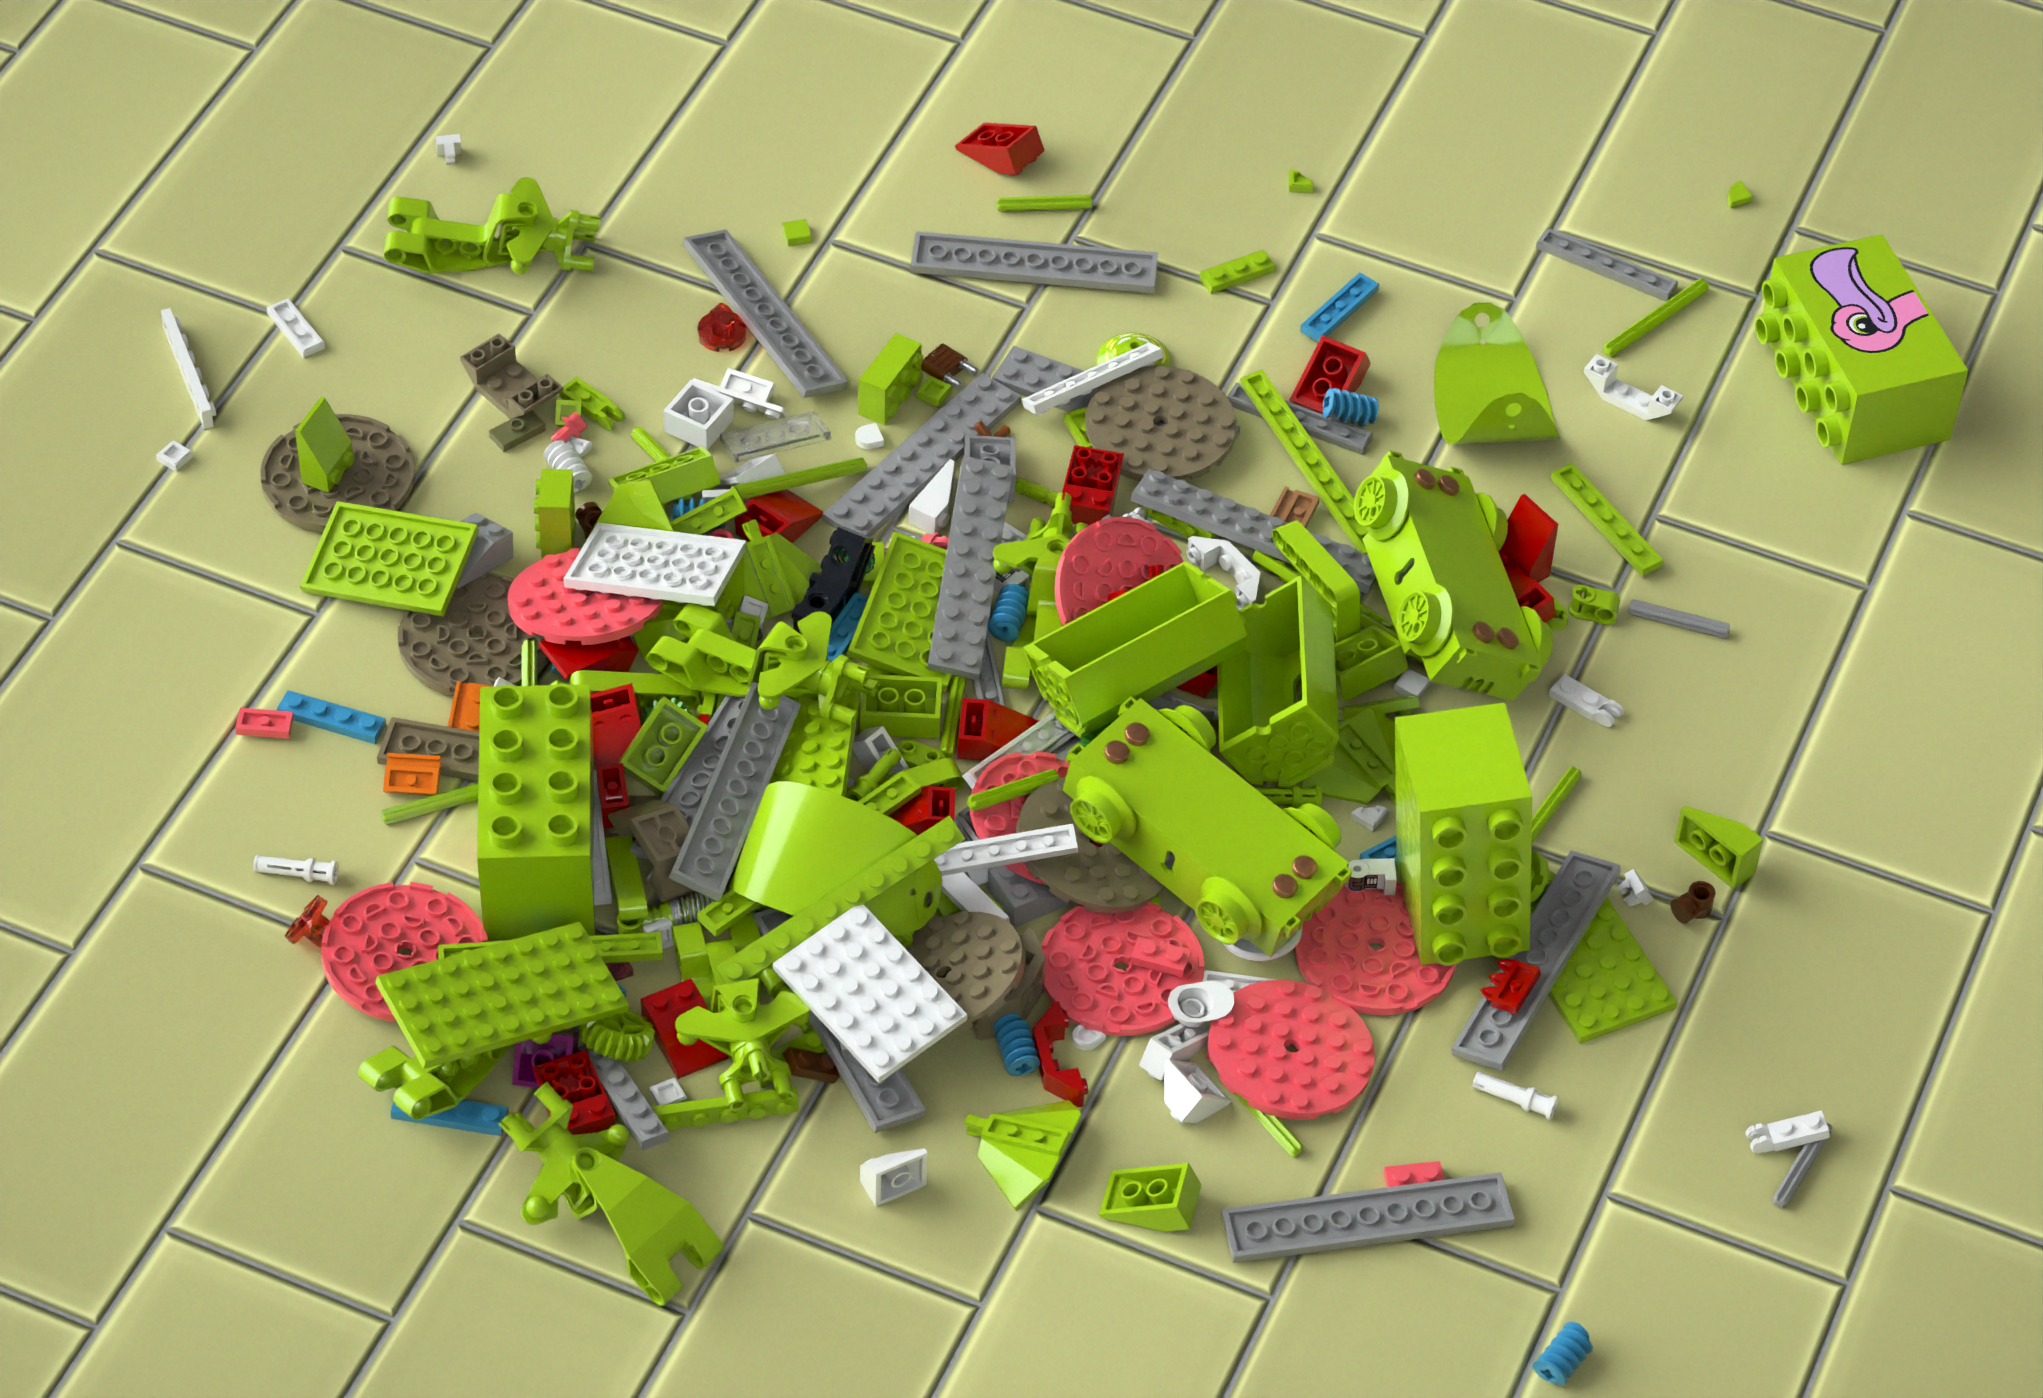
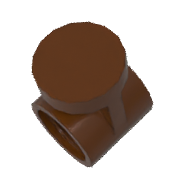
M595 502L584 503L575 513L576 519L584 530L585 540L603 512Z
M1705 881L1693 882L1687 893L1671 901L1670 906L1675 918L1682 924H1686L1694 918L1703 919L1711 914L1716 895L1714 887Z

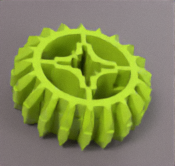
M628 1008V1011L625 1013L580 1025L578 1035L581 1037V1041L587 1044L586 1047L594 1049L596 1054L600 1053L605 1058H613L614 1061L619 1059L623 1062L628 1060L636 1062L637 1060L644 1059L649 1051H651L655 1030L652 1028L653 1025L647 1022V1018L640 1017L638 1012H632Z

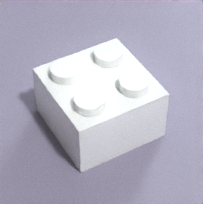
M690 380L663 410L664 432L697 447L703 446L708 450L734 420L733 398Z

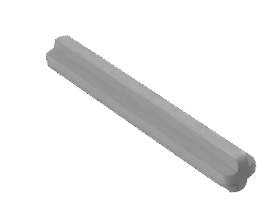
M1634 599L1631 600L1628 609L1630 615L1721 638H1727L1730 631L1729 623Z
M1827 1123L1829 1133L1831 1134L1832 1126ZM1827 1139L1804 1145L1773 1196L1772 1202L1775 1206L1780 1208L1787 1207Z

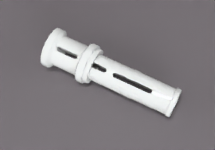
M256 855L253 870L254 872L303 877L307 882H313V880L327 881L330 885H335L339 873V863L334 860L331 863L316 861L315 858L300 861Z
M1480 1071L1477 1072L1472 1085L1474 1089L1519 1104L1524 1111L1529 1112L1532 1110L1543 1114L1548 1120H1551L1554 1116L1559 1097L1556 1095L1550 1097L1537 1092V1089L1534 1087L1525 1089Z

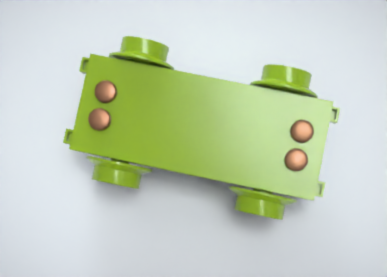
M1389 450L1382 458L1378 467L1370 476L1362 481L1357 489L1354 499V515L1358 523L1365 526L1368 531L1362 540L1405 655L1422 658L1427 675L1432 682L1455 688L1464 686L1465 690L1471 688L1476 693H1481L1484 690L1486 695L1514 701L1524 688L1539 676L1541 669L1550 658L1553 648V635L1549 625L1541 621L1536 610L1527 606H1519L1498 553L1507 536V516L1502 509L1496 507L1491 496L1484 493L1475 494L1470 478L1464 475L1463 470L1454 467L1443 470L1409 461L1403 458L1402 453Z
M1130 696L1120 705L1119 717L1086 747L1078 742L1067 753L1066 762L1070 761L1062 791L1074 799L1070 804V812L1074 822L1093 841L1102 844L1108 842L1113 844L1195 910L1198 921L1212 938L1227 945L1235 944L1239 939L1249 940L1271 958L1293 937L1297 929L1300 930L1302 928L1304 920L1310 921L1313 912L1317 914L1349 881L1352 870L1348 868L1349 862L1336 853L1335 849L1341 843V832L1338 825L1324 809L1314 804H1303L1298 809L1293 807L1279 808L1212 755L1210 750L1216 744V735L1212 725L1200 711L1187 705L1178 706L1174 710L1167 708L1155 710L1142 698L1135 700Z

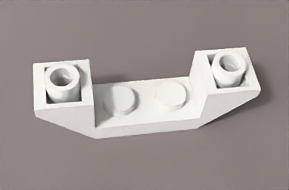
M1597 354L1584 368L1585 375L1602 400L1645 421L1671 414L1683 399V395L1662 385L1652 396L1616 379L1618 364Z
M1196 536L1188 538L1187 556L1193 564H1196L1204 571L1219 562L1220 566L1235 578L1238 583L1235 590L1238 599L1236 606L1239 610L1251 603H1257L1260 571L1229 541Z

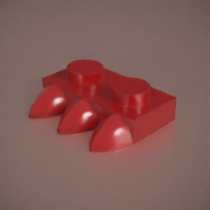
M1513 959L1500 960L1497 964L1505 973L1489 975L1491 982L1497 987H1484L1480 991L1491 1002V1007L1517 1015L1541 976L1540 967Z

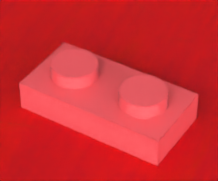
M240 708L235 727L236 735L289 739L294 720L293 712Z
M1138 936L1130 957V964L1183 977L1191 957V950Z
M1440 1161L1386 1166L1383 1173L1386 1187L1445 1180Z

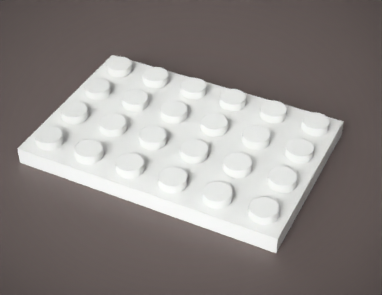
M597 523L563 578L564 587L576 590L598 591L604 594L614 593L628 597L638 596L653 600L662 599L677 603L686 602L702 606H715L746 551V540Z
M864 904L852 907L773 963L774 971L878 1083L885 1080L967 1020L966 1012Z

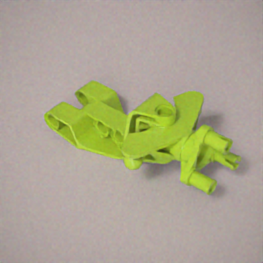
M529 177L520 178L510 194L504 193L497 196L487 223L484 225L440 220L430 201L394 197L389 202L387 220L393 227L407 230V232L392 231L386 235L384 258L389 263L427 274L473 271L511 262L512 271L522 275L529 271L530 263L537 254L547 251L554 253L561 270L570 271L575 269L593 272L594 257L574 255L571 252L573 239L594 243V236L596 232H599L601 216L579 214V211L570 210L561 220L553 218L537 181ZM500 224L499 238L495 237V233L497 231L498 225Z
M1063 492L1055 496V507L1047 524L1041 518H1033L1030 521V530L1026 540L998 544L993 549L994 570L998 573L1007 574L1011 572L1012 568L1022 567L1033 575L1027 606L1028 617L1012 647H1006L1002 680L1003 688L1025 690L1029 686V677L1033 676V673L1022 647L1063 626L1055 600L1056 570L1061 555L1068 543L1077 533L1089 526L1085 523H1078L1073 527L1072 513L1070 511L1072 498L1068 493H1065V500H1062Z
M687 603L674 619L672 625L674 624L675 629L690 640L684 643L669 636H662L646 657L647 662L652 668L691 690L746 697L754 681L758 683L759 703L765 710L776 709L780 703L781 695L788 698L799 697L804 693L818 695L821 717L828 720L833 718L851 727L855 725L859 712L838 704L841 697L848 690L853 689L874 697L878 692V688L875 687L880 686L879 681L869 678L871 668L852 662L849 657L842 654L833 661L827 659L832 619L829 614L821 611L811 613L798 621L801 634L786 623L778 622L759 648L755 650L735 640L721 614L694 603Z
M753 912L729 927L730 939L705 943L700 922L671 926L672 940L681 980L683 982L690 978L692 979L708 1008L706 1010L697 1006L680 1015L675 1021L677 1038L681 1044L686 1046L695 1044L699 1038L732 1057L733 1064L719 1077L720 1086L726 1094L728 1108L732 1111L741 1110L746 1106L741 1086L754 1081L770 1080L774 1084L776 1098L779 1102L792 1100L795 1094L790 1082L791 1071L789 1064L773 1058L770 1055V1047L792 1024L795 1026L806 1024L810 1018L811 1011L796 993L781 991L771 1003L761 1005L762 981L759 978L752 977L749 980L725 984L715 969L717 965L761 938L758 926L753 919Z
M552 1033L533 1038L532 1040L538 1044L547 1043L551 1039ZM512 1044L423 1069L416 1056L410 1058L397 1047L391 1046L366 1059L360 1065L358 1076L377 1092L399 1088L393 1098L396 1106L414 1120H420L457 1107L465 1097L485 1080Z
M548 1082L544 1083L534 1095L551 1111V1117L535 1129L518 1111L515 1116L511 1112L498 1124L516 1142L515 1147L521 1153L524 1151H534L543 1162L521 1207V1217L530 1225H539L556 1219L558 1217V1198L562 1195L577 1219L585 1217L599 1207L602 1208L624 1249L628 1275L654 1303L659 1306L665 1305L683 1288L679 1278L669 1267L671 1265L669 1260L680 1251L695 1267L704 1269L724 1250L721 1240L690 1202L648 1176L619 1162L630 1137L627 1127L616 1124L610 1127V1129L601 1132L572 1135L567 1130L573 1105L567 1099L563 1100Z

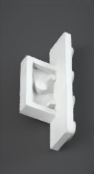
M731 368L727 369L720 387L693 378V381L733 398V403L742 405V408L746 411L756 413L757 410L765 413L766 417L773 420H779V418L787 420L788 413L783 407L769 403L775 388L773 382Z

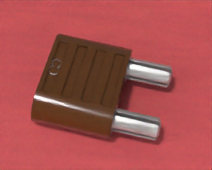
M944 343L928 354L921 364L923 372L945 383H949L957 389L962 386V381L954 376L962 369L972 375L978 372L976 366L967 362V357Z

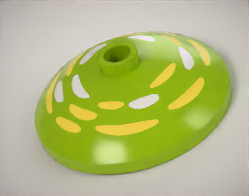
M1123 333L1108 339L1102 344L1097 353V365L1149 342L1160 347L1163 353V358L1156 360L1151 366L1164 365L1171 367V356L1165 345L1156 338L1142 333Z

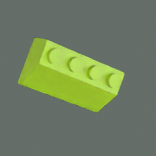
M703 446L607 479L612 493L615 492L619 484L651 479L663 507L667 506V502L679 501L680 498L687 500L692 497L691 494L699 491L702 493V490H714L716 485L721 484L713 457Z

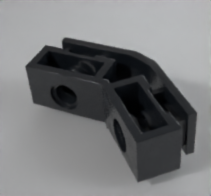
M837 527V530L830 537L829 544L831 547L828 555L826 554L821 562L822 572H812L809 578V588L805 593L804 599L800 604H796L792 611L791 618L793 619V629L801 634L798 621L818 611L829 614L832 624L855 592L859 593L875 549V545H872L874 538L847 527ZM846 552H848L849 555L848 560H846L845 558Z

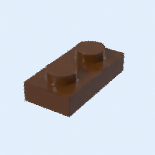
M788 1047L783 1053L785 1061L789 1064L792 1076L833 1084L840 1078V1074L831 1056L828 1054Z

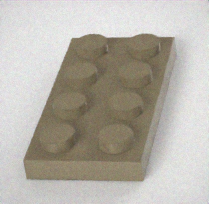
M395 717L391 718L377 755L378 764H387V753L441 756L440 775L478 781L479 732Z

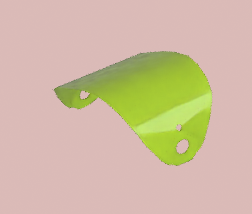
M1491 302L1473 303L1468 308L1462 310L1455 317L1444 337L1435 361L1434 398L1442 438L1449 444L1560 440L1546 389L1535 360L1509 314L1503 308L1495 306ZM1479 313H1486L1490 318L1488 326L1480 328L1475 324V317ZM1482 338L1485 339V344H1480Z
M774 782L768 784L764 791L729 888L748 899L795 916L908 843L917 835L881 812L836 793L796 782ZM935 860L864 905L893 936L919 930L935 915L942 888V875ZM911 889H915V895H910ZM927 892H931V904L928 908H925L923 904L924 897Z

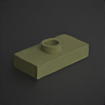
M531 410L525 415L514 417L489 430V438L505 452L546 431L545 423Z

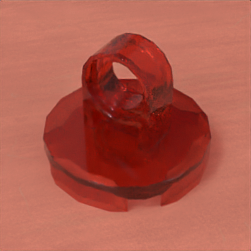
M724 303L716 305L698 322L697 333L699 342L706 349L720 352V349L729 348V351H733L746 340V324L738 314L733 313Z
M316 895L305 906V911L300 917L293 921L285 934V938L291 944H295L305 936L321 948L323 936L320 930H325L326 924L328 925L330 922L321 913L328 901Z

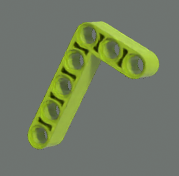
M1298 520L1273 529L1272 538L1276 547L1332 606L1334 644L1360 632V591L1352 577Z

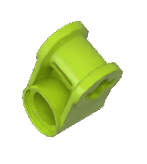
M1577 585L1573 588V601L1568 606V612L1572 617L1598 622L1603 625H1610L1616 621L1620 604V597L1617 593L1592 588L1587 585Z

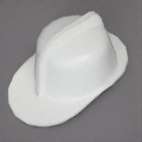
M1203 981L1181 985L1173 989L1168 997V1006L1174 1019L1184 1026L1193 1028L1202 1026L1207 1021L1225 1017L1231 1012L1234 1005V995L1231 989L1218 981Z

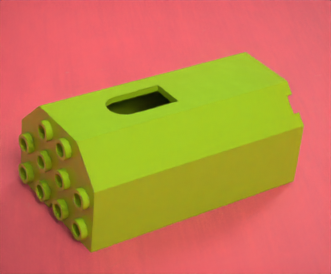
M1185 561L1022 648L1041 695L1045 701L1048 700L1053 709H1057L1054 711L1055 717L1059 723L1079 738H1082L1116 720L1119 717L1120 705L1130 696L1135 700L1142 698L1145 702H1149L1244 651L1248 635L1244 627L1246 620L1236 606L1238 599L1235 592L1231 588L1225 587L1220 581L1214 580L1210 574L1207 573L1205 575L1198 566L1195 567Z
M1302 575L1265 595L1266 602L1264 604L1251 603L1238 610L1246 620L1244 627L1248 636L1245 650L1217 665L1219 753L1251 784L1263 785V781L1276 782L1279 787H1291L1333 764L1335 756L1334 751L1338 743L1339 728L1332 606ZM1301 678L1302 700L1296 703V685Z

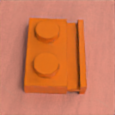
M457 681L447 727L479 732L480 687L493 686L476 683L466 684Z
M387 753L383 785L384 793L437 795L440 782L441 756Z

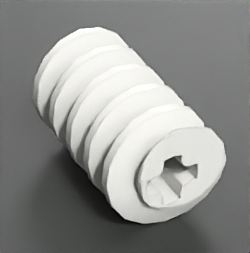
M558 440L549 444L545 449L544 459L551 469L573 470L574 493L585 489L591 483L592 474L588 471V467L584 464L583 459L573 444Z

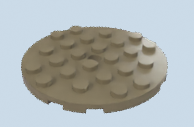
M1164 365L1147 366L1107 382L1097 389L1086 409L1085 433L1086 438H1088L1092 445L1091 448L1124 453L1121 475L1141 481L1148 469L1161 471L1175 479L1187 477L1195 479L1210 472L1211 467L1218 462H1223L1229 454L1236 434V417L1226 395L1206 378L1180 368ZM1161 420L1166 424L1164 426L1155 425V423L1161 422Z
M335 414L352 441L355 459L352 466L347 468L342 474L340 482L337 485L335 484L328 493L303 484L301 481L295 430L300 425L299 423L293 426L294 430L285 436L280 435L264 455L261 464V485L264 496L270 507L280 517L298 527L316 532H324L337 501L397 511L409 497L415 481L414 459L409 445L401 435H396L389 429L388 425L369 417L353 414Z
M485 573L458 589L455 588L444 617L404 610L400 626H398V645L401 658L409 672L427 687L454 696L457 681L466 684L476 683L494 686L495 681L500 677L516 686H522V645L525 640H534L537 643L538 675L549 662V658L539 647L540 641L545 640V637L538 634L533 636L527 634L512 620L508 608V591L514 578L505 575L502 578L490 577ZM473 633H476V634L482 633V634H483V638H482L481 636H480V637H472V638H471V635H472Z
M1066 777L1043 784L1033 791L1020 811L1016 823V833L1073 824L1078 846V853L1024 862L1035 879L1040 878L1050 887L1049 892L1067 903L1071 900L1084 905L1085 910L1099 913L1133 911L1144 907L1148 901L1159 896L1165 888L1164 885L1110 842L1099 843L1102 847H1096L1090 843L1091 839L1078 828L1070 812V804L1074 799L1062 791Z
M961 911L942 917H934L921 929L914 931L911 945L905 948L967 1014V1020L943 1038L962 1033L974 1027L972 1022L985 1014L990 1017L1005 1003L1004 997L1011 989L1016 990L1026 965L1025 948L1016 929L1005 919L984 912Z

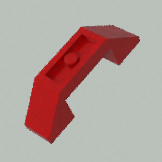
M1055 1001L1033 1027L1032 1040L1035 1043L1034 1048L1037 1050V1057L1040 1059L1038 1069L1044 1090L1065 1101L1069 1100L1076 1107H1084V1095H1088L1086 1078H1081L1078 1068L1060 1071L1058 1060H1053L1052 1053H1054L1053 1041L1064 1040L1065 1028H1069L1067 1012H1062L1060 1002Z

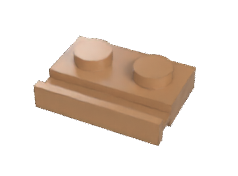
M1285 486L1270 516L1278 517L1287 523L1298 520L1307 528L1319 505L1320 497L1299 490L1293 492L1289 490V487Z

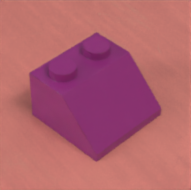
M568 1030L554 1032L551 1039L544 1044L535 1043L532 1039L516 1043L511 1085L539 1089L533 1067L577 1053L579 1032Z

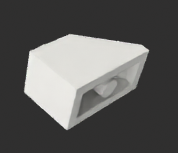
M884 726L866 728L854 738L853 752L861 765L869 771L888 748H892V751L893 749L898 750ZM902 756L899 763L893 767L889 774L909 769Z

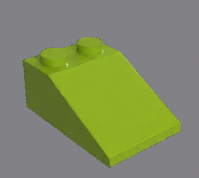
M320 397L297 427L295 433L302 483L329 493L333 486L340 482L345 470L352 466L355 454L353 453L352 441L326 398Z
M1683 806L1679 815L1674 843L1732 889H1735L1756 873L1763 838L1756 831L1751 830L1741 822Z
M1189 1163L1111 1170L1099 1216L1102 1219L1163 1232L1187 1230L1191 1227L1202 1184Z

